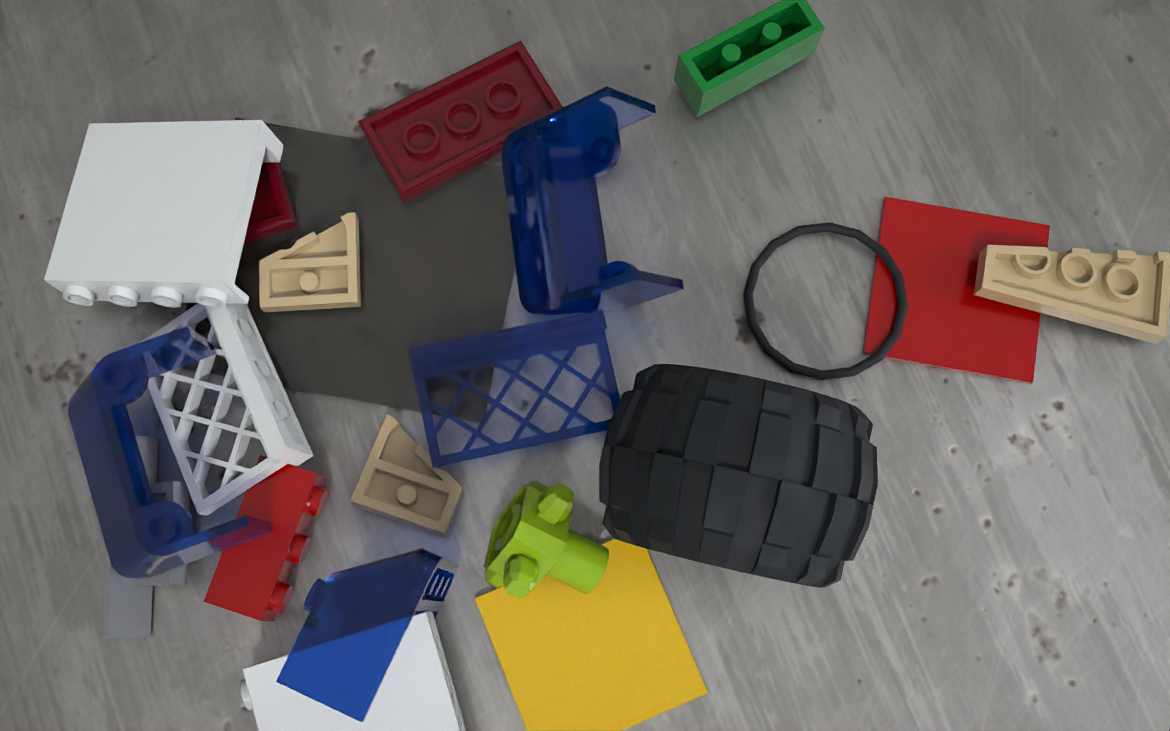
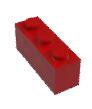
M260 455L257 464L268 457ZM286 464L246 490L203 602L259 621H274L277 613L282 615L289 604L293 592V586L288 584L294 566H300L303 563L310 547L311 537L306 536L311 520L313 516L318 518L321 515L327 502L328 489L324 488L327 479L316 473Z

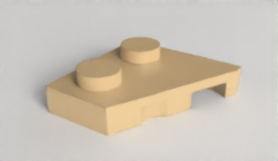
M355 212L341 216V222L317 235L313 231L298 239L291 248L278 250L259 260L260 309L263 312L361 307L359 218Z

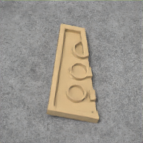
M987 245L979 253L974 295L1157 344L1167 338L1170 303V252L1158 251L1153 255H1136L1134 250H1116L1112 254L1090 253V249L1071 248L1067 252L1049 251L1047 247Z

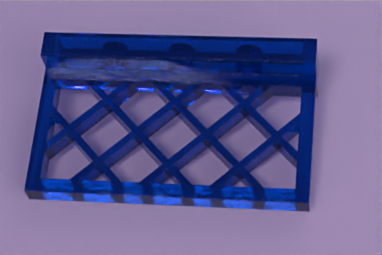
M603 309L408 348L432 467L437 468L607 431L610 420L594 423L577 412L591 389L608 399L611 416H613L620 401L605 334L607 325ZM596 345L600 365L592 378L589 379L569 366L567 362L576 348ZM568 350L563 360L552 355V353ZM542 356L557 366L544 389L519 374L529 358ZM521 360L515 370L503 364ZM495 366L510 376L496 399H493L471 384L479 370L483 367ZM472 370L466 380L455 374ZM562 370L586 385L572 408L548 393ZM601 373L603 375L605 388L595 383L601 375ZM445 375L462 386L447 410L428 398L425 379ZM514 380L539 395L525 418L500 403ZM466 390L491 405L476 429L452 414V411ZM543 399L568 414L558 431L546 433L529 422ZM431 408L443 415L435 427ZM495 409L521 424L510 441L497 443L481 433ZM573 418L584 424L566 429ZM447 419L472 434L462 451L440 455L437 434ZM525 427L536 434L535 436L518 439ZM476 438L488 444V446L470 449Z

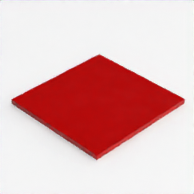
M884 197L877 243L887 249L903 274L908 302L901 336L884 358L1032 384L1041 313L974 295L979 253L987 245L1048 248L1050 225ZM878 254L875 257L862 354L870 356L877 352L891 334L898 309L894 278Z

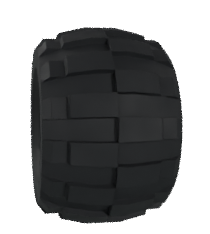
M654 364L636 373L633 390L623 393L608 424L599 463V501L606 505L602 524L614 539L642 548L770 579L818 588L828 587L841 580L844 562L854 560L870 525L878 487L877 447L869 442L873 423L858 407L834 397L803 388L715 369L677 364Z

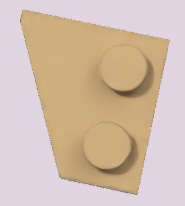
M386 415L350 502L352 506L446 538L462 497L463 488L447 471H443L434 462L433 457L420 444L417 445L400 427V423L394 417Z

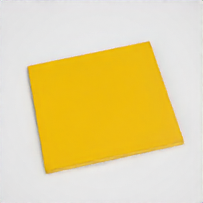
M617 539L601 544L609 550L608 563L599 583L588 594H584L546 575L525 598H517L507 593L505 586L474 598L527 731H623L708 693L646 548Z

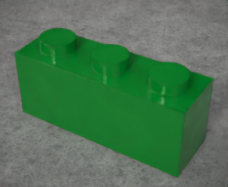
M781 0L678 55L674 81L696 116L699 117L813 55L825 28L806 0Z

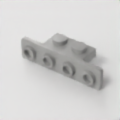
M119 433L113 434L110 438L101 636L103 639L149 637L151 634L153 586L186 584L189 560L187 552L190 514L189 490L186 482L169 481L157 483L159 442L155 437Z

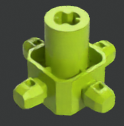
M531 481L527 485H522L501 512L491 531L484 567L486 568L485 580L488 584L497 588L505 586L507 593L517 598H525L546 575L584 594L590 593L596 587L606 569L609 550L569 529L574 496L570 488L560 483L547 487L538 481Z

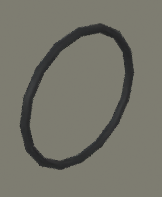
M831 222L797 226L771 240L752 263L743 293L747 325L764 353L790 372L819 380L852 377L882 361L900 338L908 309L903 274L887 249L861 230ZM831 232L855 238L880 256L894 278L898 309L892 332L875 354L852 367L818 370L796 364L770 345L756 321L753 292L760 268L776 248L800 235Z

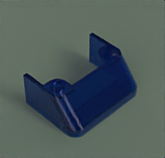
M606 86L515 130L505 140L501 161L520 302L529 313L552 316L626 309L684 289L682 279L640 271L629 262L614 261L608 263L596 178L610 172L619 161L621 155L619 130L655 115L656 109L654 104Z
M189 326L106 355L97 363L73 393L68 404V416L110 563L118 574L127 578L147 579L273 532L270 522L244 515L197 533L192 515L184 506L172 501H159L156 503L154 501L126 405L137 401L144 394L149 378L216 355L214 345Z
M419 548L334 572L327 581L318 578L310 589L303 606V610L309 612V615L276 682L355 720L364 722L414 614L432 611L436 620L454 581L459 565L424 548Z

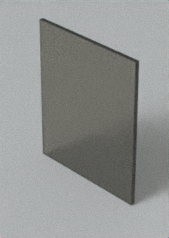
M235 117V120H249ZM264 122L284 145L279 165L298 227L243 245L234 284L249 296L247 306L283 387L296 391L484 425V420L487 418L486 410L531 187L535 181L534 170L485 161L433 189L402 203L367 140ZM355 212L359 218L361 307L263 312L260 309L259 260L278 250L289 249L298 239L313 231L317 235L341 222V216ZM188 303L186 311L197 303ZM208 317L197 323L191 342L201 345L206 344L212 326ZM189 348L181 370L196 372L203 352ZM216 355L210 375L225 377L229 366L225 357Z

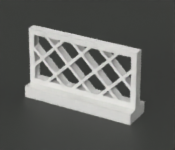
M197 303L132 347L198 514L207 516L286 464L299 466L314 456L247 304L227 303L225 308L216 309ZM208 317L212 326L206 344L201 345L191 342L197 323ZM168 343L174 344L175 347L167 370H159L153 353ZM189 348L203 352L194 379L180 375ZM216 355L225 357L229 365L222 386L207 382ZM177 381L192 384L183 412L176 411L171 402ZM205 388L220 392L211 420L196 416ZM233 396L243 398L246 405L240 428L224 424ZM194 421L209 425L200 454L191 452L187 442ZM222 429L238 433L229 462L213 458ZM252 437L260 439L268 458L249 469L242 467V463L250 438ZM211 463L225 467L226 471L220 489L209 495L204 483Z

